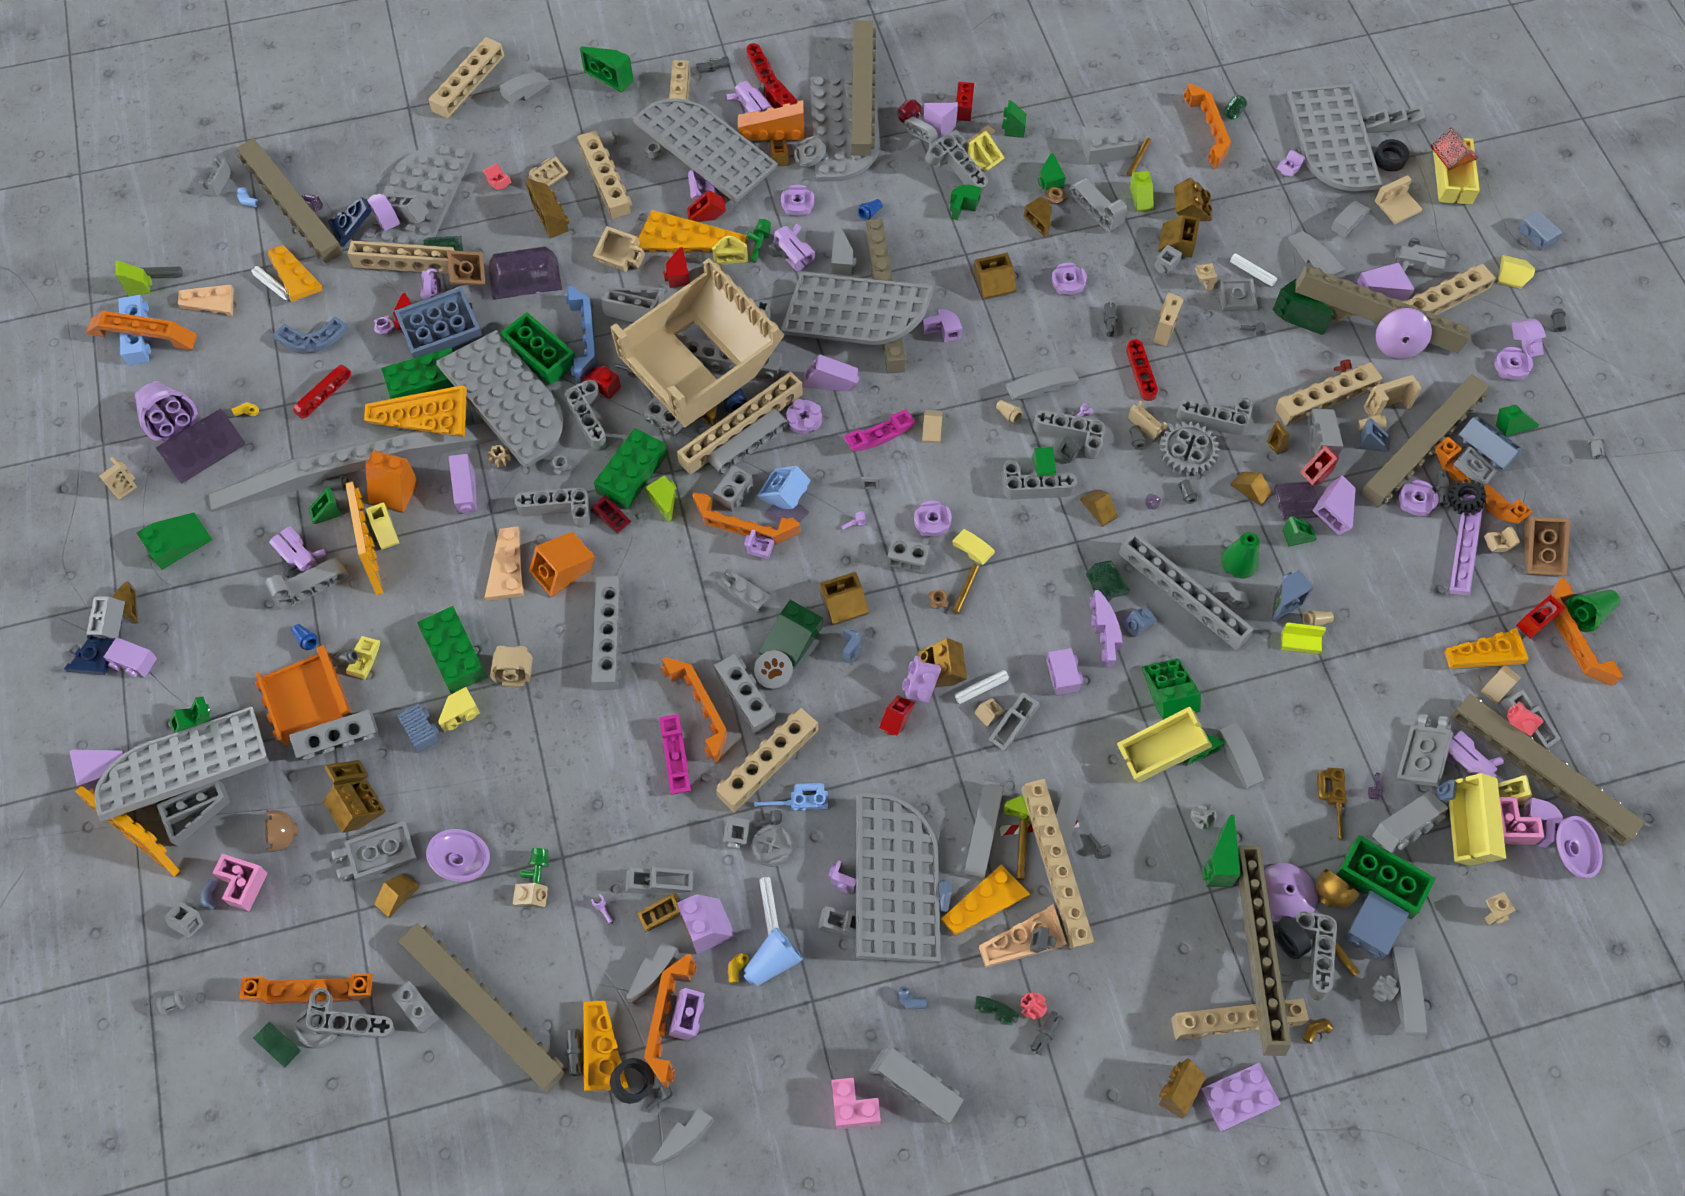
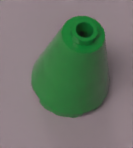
M1246 532L1229 545L1221 557L1223 569L1227 573L1229 572L1234 575L1233 577L1245 579L1251 577L1259 568V537L1252 532Z
M1603 590L1576 595L1567 601L1566 606L1572 619L1576 621L1578 629L1581 632H1591L1596 630L1620 605V597L1614 590Z

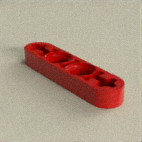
M756 43L748 44L746 47L747 57L760 83H764L766 87L777 81L761 47ZM763 61L762 64H756L755 62ZM762 72H768L769 74H768V75H762L761 73H762Z
M1130 340L1126 353L1140 395L1144 400L1152 401L1157 396L1158 387L1148 357L1140 340ZM1141 360L1144 362V365L1139 366L1135 361ZM1145 374L1149 379L1142 380L1140 375ZM1148 385H1149L1148 389H1149L1150 392H1152V394H1150L1149 392H1146Z
M344 365L337 366L295 404L293 412L302 419L308 417L350 378V369Z

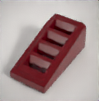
M606 495L591 508V511L617 534L631 523V520ZM604 506L608 507L603 512L601 511ZM611 510L612 513L607 517L605 514ZM617 515L618 517L612 522L610 519ZM622 519L624 522L617 527L615 524Z

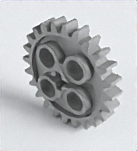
M1184 421L1181 426L1175 423L1174 428L1170 426L1168 431H1165L1161 437L1159 449H1161L1160 455L1163 456L1162 461H1168L1167 467L1173 466V472L1179 469L1180 475L1183 471L1186 472L1187 476H1189L1190 472L1196 476L1198 471L1204 474L1205 470L1210 471L1211 466L1214 467L1219 457L1220 449L1218 448L1219 442H1215L1216 436H1211L1212 431L1206 432V426L1199 428V423L1196 426H1193L1191 421L1189 425H1186ZM1191 437H1195L1188 459L1184 461Z

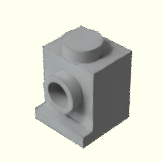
M1167 245L1156 257L1154 267H1156L1159 273L1163 274L1165 272L1169 275L1175 266H1178L1182 253Z
M731 816L725 819L723 843H727L728 848L739 849L740 846L746 845L750 820ZM732 831H735L737 833L736 838H733L731 836Z
M179 902L164 916L168 927L183 934L186 939H189L204 925L199 912L182 902Z

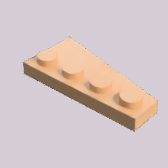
M519 527L499 529L484 597L486 601L524 596Z
M1054 904L1042 912L1031 916L1026 921L1013 926L1010 930L981 944L979 950L985 968L1039 954L1030 951L1032 930L1041 926L1049 928L1048 936L1056 938V945L1039 953L1066 946L1067 943Z

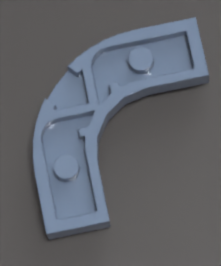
M334 316L322 329L312 334L297 332L284 323L272 336L276 341L293 351L312 353L329 348L350 328L348 324Z

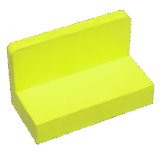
M1286 623L1281 632V650L1320 654L1322 652V636L1326 631V627Z

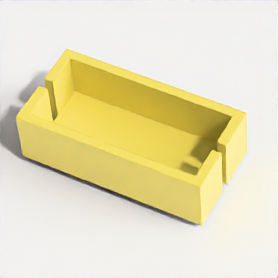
M1439 137L1433 150L1439 202L1454 203L1457 201L1460 204H1473L1480 191L1473 139L1458 138L1452 151L1449 152L1455 138Z
M1191 707L1117 743L1124 759L1127 761L1133 778L1139 783L1212 747Z
M1480 773L1468 776L1466 779H1456V797L1453 800H1449L1454 861L1474 866L1486 863V861L1493 862L1506 859L1497 778Z

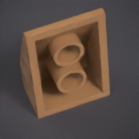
M1527 517L1524 519L1523 545L1527 574L1567 576L1570 519Z

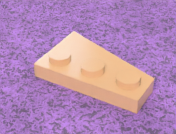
M232 285L179 290L178 305L180 309L199 312L205 310L210 311L212 314L224 313L227 316L233 317L234 288Z

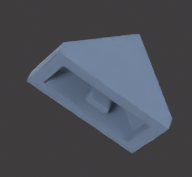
M1372 418L1367 419L1360 432V448L1387 452L1389 451V435Z

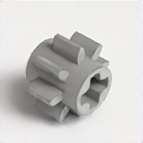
M1207 803L1197 804L1192 809L1191 819L1192 822H1196L1195 827L1201 829L1205 827L1210 828L1216 822L1217 814L1215 810L1211 809L1212 805Z
M1389 974L1385 977L1379 975L1371 986V989L1375 992L1373 997L1380 1002L1386 999L1392 1001L1399 991V988L1396 987L1397 980Z

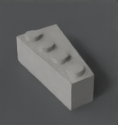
M891 1047L881 1050L868 1073L873 1076L878 1073L884 1077L883 1083L895 1089H902L901 1093L904 1097L913 1102L918 1100L920 1108L941 1122L950 1123L964 1101L959 1097L960 1093L951 1086L948 1088L941 1083L942 1079L933 1073L929 1075L923 1070L924 1066L915 1060L911 1062L905 1057L906 1053L900 1048Z

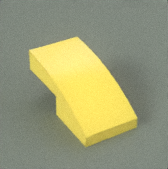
M965 529L952 540L955 547L967 552L970 559L982 565L995 553V550L986 542Z
M361 636L354 648L359 658L355 664L348 665L346 669L347 675L366 679L379 650L380 640Z

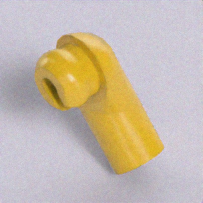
M248 402L231 408L235 417L243 413L250 416H256L259 413V408Z
M746 953L737 954L728 963L730 984L739 983V971L749 962V956Z

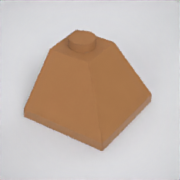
M447 250L450 284L485 286L483 252Z

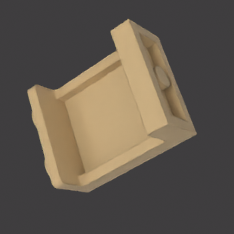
M1414 375L1374 386L1363 407L1369 417L1381 415L1384 407L1398 402H1402L1406 409H1410L1421 391L1420 383L1415 379Z

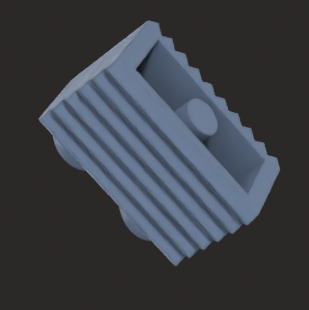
M1538 210L1525 217L1519 226L1521 233L1526 235L1528 239H1531L1533 244L1541 250L1556 243L1563 233Z
M418 703L397 715L417 752H421L439 742L437 734L440 732L435 723H429L428 719L431 716L426 707L422 709Z

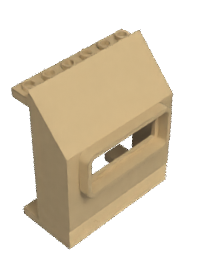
M709 258L703 262L705 273L627 328L622 330L617 324L610 327L617 355L684 428L756 377L784 337V333L777 324L771 321L762 309L760 310L755 302L744 294L742 288L737 286L731 277L725 274L716 262L713 263ZM692 324H697L736 365L718 380L676 337Z

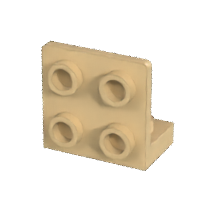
M1408 175L1381 187L1375 199L1376 204L1394 224L1422 212L1420 205L1407 192L1412 180Z

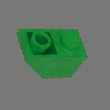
M1008 100V107H1004L1003 117L1006 118L1002 122V129H1005L1004 136L1024 138L1027 114L1011 100Z

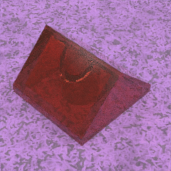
M1451 127L1430 146L1448 170L1478 159V156L1462 136Z

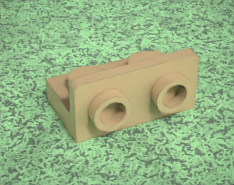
M555 156L552 159H546L541 167L533 168L529 172L528 179L547 184L548 187H551L567 176L568 171Z
M111 457L110 460L114 466L106 470L99 477L113 495L120 500L137 488L133 482L136 478L127 470L128 468L121 460L117 462Z

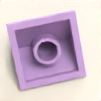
M958 102L924 103L923 122L935 128L938 138L956 128Z

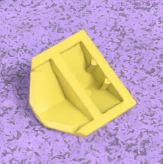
M987 131L968 143V155L982 170L988 171L1005 159Z
M725 236L712 247L714 263L733 264L748 262L747 245L734 236Z
M1502 255L1498 284L1521 289L1533 278L1535 268L1526 260Z

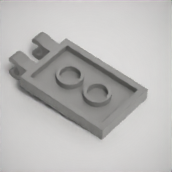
M1420 714L1417 726L1411 725L1396 777L1398 782L1439 787L1453 732L1450 730L1451 722H1448L1449 717L1440 716L1438 727L1430 728L1431 720L1428 719L1429 715Z
M405 821L344 841V848L331 852L336 864L347 860L348 867L336 870L341 882L347 881L353 876L356 881L417 861Z

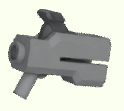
M1411 238L1408 246L1402 245L1400 250L1397 249L1394 260H1397V263L1401 265L1404 272L1407 268L1422 270L1427 275L1440 277L1445 267L1446 251L1421 246L1418 238Z

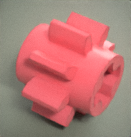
M1034 991L1025 994L1021 999L1020 1006L1023 1008L1021 1013L1027 1018L1031 1017L1033 1020L1043 1017L1047 1011V1005L1044 1003L1046 998L1040 993L1036 994Z

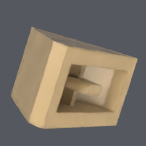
M924 410L922 442L940 443L942 411Z
M1504 665L1481 692L1497 704L1521 677Z

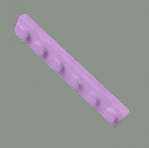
M1464 495L1463 500L1471 501L1475 499L1476 496ZM1482 508L1479 513L1475 511L1474 515H1471V512H1468V516L1464 515V512L1461 514L1450 594L1470 595Z

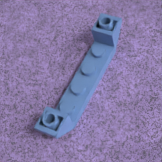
M568 286V294H565L566 304H570L571 311L581 310V316L585 318V320H582V329L586 331V335H583L584 346L587 345V349H584L585 357L573 358L574 365L571 366L572 376H576L577 383H581L582 379L593 368L597 367L593 312L590 298L572 286Z

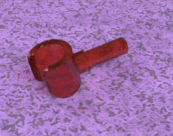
M1351 360L1340 361V366L1334 367V371L1341 370L1345 372L1347 369H1352Z

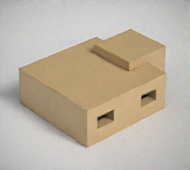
M606 226L592 256L598 263L627 272L629 266L639 269L645 253L639 247L640 241L637 236Z
M1171 293L1167 294L1162 306L1161 318L1153 343L1167 347L1184 301L1180 296Z

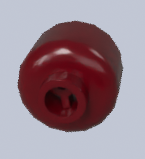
M907 99L898 108L899 120L904 124V121L911 117L918 119L922 114L921 105L915 99Z

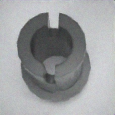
M1561 308L1554 309L1550 315L1554 322L1555 332L1566 330L1564 318L1566 313Z
M1139 425L1130 427L1129 432L1133 440L1132 446L1135 449L1144 448L1146 439L1143 438L1141 427Z
M340 476L337 479L324 480V489L330 487L331 490L342 489L345 491V483L349 482V480L344 476Z
M1186 479L1179 482L1178 487L1184 496L1183 501L1187 504L1196 502L1197 493L1193 491L1190 481Z
M347 649L344 653L334 654L332 662L337 667L344 664H355L359 656L356 650Z

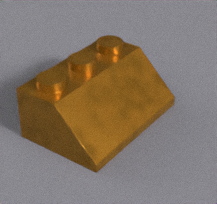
M527 179L526 184L531 203L549 238L569 232L567 224H570L566 214L563 215V208L560 202H556L557 197L554 190L550 191L547 184Z

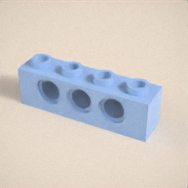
M140 295L118 298L119 313L148 317V303ZM120 333V355L127 365L149 362L151 349L148 340H150V337Z

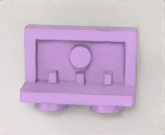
M693 169L688 172L690 196L693 201H696L708 190L717 194L716 187Z
M915 656L914 661L909 664V674L907 679H904L902 685L906 698L929 703L941 671L940 665L921 662L920 657Z

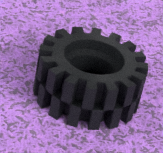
M1468 479L1464 480L1465 483L1459 481L1458 486L1454 484L1453 489L1450 490L1451 507H1453L1455 512L1458 510V514L1464 512L1466 516H1468V512H1471V515H1474L1475 511L1479 513L1486 504V490L1484 486H1481L1480 482L1475 484V480L1472 479L1471 482H1468ZM1465 494H1473L1476 496L1475 499L1471 501H1464L1460 499V497Z

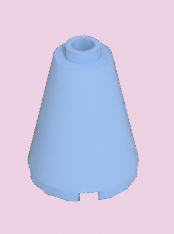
M775 928L745 967L744 971L746 974L744 977L750 985L755 983L759 986L799 964L803 957L796 947L789 942V939L778 928Z

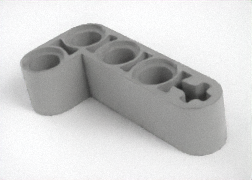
M945 135L929 147L925 156L928 164L936 165L944 159L964 184L981 187V193L984 191L988 184V178L953 136Z
M1087 178L1070 186L1072 197L1107 232H1111L1124 224L1127 206L1123 200L1118 199L1111 203Z
M587 380L569 388L565 395L568 407L589 444L594 450L601 451L607 446L605 432L589 406L599 401L600 392L597 382Z
M1241 397L1237 400L1233 410L1184 399L1180 402L1176 417L1179 421H1184L1188 424L1191 421L1193 425L1199 423L1200 427L1206 426L1209 429L1242 435L1249 424L1253 402L1247 397Z
M1040 410L1035 414L1033 429L1036 433L1060 438L1068 436L1072 440L1085 442L1084 455L1089 459H1095L1100 454L1105 433V425L1101 421Z
M1008 460L1004 463L1002 471L1003 493L1006 498L1012 500L1069 497L1075 492L1077 478L1071 473H1059L1049 476L1021 475L1019 463L1014 460Z
M583 488L522 492L516 495L514 499L517 511L522 516L571 512L574 524L578 527H586L591 520L590 502L587 491Z
M336 557L286 581L281 575H273L266 580L265 584L280 609H287L346 580L349 573L342 560Z
M1301 911L1294 920L1307 925V927L1302 926V928L1309 936V939H1312L1308 990L1314 1000L1323 1001L1328 997L1333 986L1337 924L1331 916ZM1321 926L1328 928L1329 931L1323 930ZM1320 946H1325L1327 950L1321 949ZM1318 965L1324 966L1326 970H1321Z
M317 988L310 995L306 1025L314 1032L388 1038L395 1031L394 1022L386 1016L331 1011L333 997L324 988ZM326 994V1002L318 1005L316 1003L317 996ZM322 1016V1024L318 1027H313V1018ZM338 1018L345 1019V1025L341 1029H335L334 1023ZM360 1020H367V1028L363 1031H358L356 1029L357 1023ZM373 1020H375L374 1024L377 1026H383L384 1022H386L390 1027L382 1033L379 1028H373Z

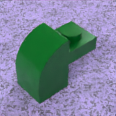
M965 184L953 189L950 198L951 219L958 220L963 208L976 211L981 199V187Z
M204 696L195 697L191 708L174 710L169 720L173 733L211 721L209 716L210 707L206 704Z

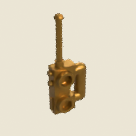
M1328 767L1326 771H1319L1317 773L1318 798L1320 800H1327L1329 805H1336L1337 838L1342 840L1344 837L1342 836L1341 808L1347 803L1345 772L1341 768ZM1326 781H1330L1331 791L1326 792Z

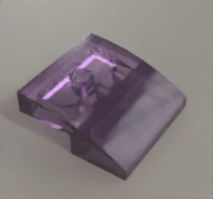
M1310 482L1275 484L1274 490L1279 500L1278 509L1283 520H1288L1291 516L1298 519L1319 517L1312 511L1318 499L1314 486Z

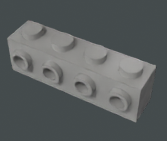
M1429 791L1381 822L1372 836L1390 853L1397 849L1402 850L1408 845L1410 840L1412 842L1416 841L1422 832L1426 834L1433 828L1434 824L1437 826L1441 824L1446 818L1444 814L1448 807Z

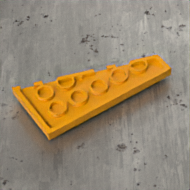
M655 210L651 211L638 237L640 241L639 247L643 250H649V252L666 250L667 253H675L679 247H683L684 253H694V250H703V253H710L712 247L728 235L736 237L745 244L748 240L744 234Z
M462 385L365 404L364 420L369 424L465 437L467 388Z
M353 481L347 482L345 484L358 555L376 595L384 592L378 572L380 571L379 566L375 560L377 555L375 549L372 548L375 547L372 536H369V530L365 522L367 519L363 511L364 505L360 499L362 494L359 487L355 488Z
M81 785L75 792L88 806L97 812L94 797L95 791L92 788L87 790ZM127 814L107 820L113 827L123 832V835L144 853L154 859L161 867L164 866L173 877L181 872L165 854L167 849L160 843L156 844L157 838L149 831L144 833L146 830L137 822L133 824L134 821Z

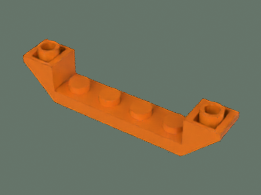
M1189 83L1187 84L1186 91H1184V100L1187 101L1189 107L1201 106V110L1206 115V122L1210 125L1211 135L1216 140V145H1212L1210 153H1208V161L1212 164L1213 169H1217L1228 154L1231 141L1212 94Z
M102 311L92 317L86 331L87 335L105 337L107 331L166 339L171 340L174 348L193 350L197 338L196 333L174 321Z
M1448 436L1435 447L1442 470L1447 471L1457 484L1459 481L1465 483L1464 480L1468 479V482H1471L1467 475L1453 465L1458 459L1457 456L1462 448ZM1488 483L1484 486L1486 490V504L1484 508L1498 520L1520 524L1533 513L1520 499L1511 505Z
M693 493L692 495L694 504L706 525L744 536L750 535L751 530H756V535L774 540L775 545L800 534V522L794 518L786 519L782 517L778 530H775L771 526H760L753 521L746 522L740 520L736 516L728 517L718 511L711 512L713 503L709 495L705 493Z
M1564 577L1560 578L1551 591V595L1565 607L1553 619L1556 627L1585 675L1608 685H1615L1623 678L1621 669L1614 660L1602 664L1598 663L1596 655L1592 653L1586 638L1582 636L1576 621L1572 619L1567 606L1563 603L1572 596L1573 591Z
M667 657L662 658L663 666L661 670L665 678L669 676L671 682H674L684 677L687 686H692L694 690L692 695L696 702L700 701L702 708H700L705 719L709 718L711 721L709 726L714 734L705 739L706 747H704V751L708 759L712 757L714 763L719 762L728 737L727 730L693 666Z
M691 954L685 955L662 972L644 1054L645 1060L663 1087L668 1089L670 1082L674 1080L675 1068H673L669 1060L657 1058H660L662 1055L663 1046L660 1043L662 1036H665L667 1031L665 1020L666 1015H669L671 1012V1002L669 1001L671 994L675 992L676 981L674 980L691 982L692 975L696 973L697 963L694 962Z
M350 974V978L304 980H268L264 976L242 977L239 999L266 1004L309 1003L311 993L317 988H324L331 993L333 1002H355L371 996L373 974ZM318 995L316 1003L326 1002L327 995Z

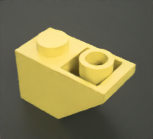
M385 503L366 508L381 550L400 544Z
M467 687L448 696L438 721L444 732L453 730L459 724L470 721L480 714Z

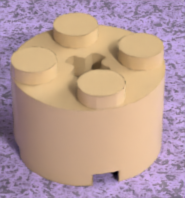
M497 646L493 654L491 679L496 683L497 680L501 681L502 686L521 687L524 686V682L527 681L529 683L533 657L527 652L528 649L525 646Z

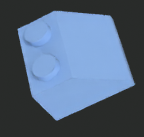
M798 466L774 468L757 497L781 510L793 509L797 506L801 495L807 490L811 480Z

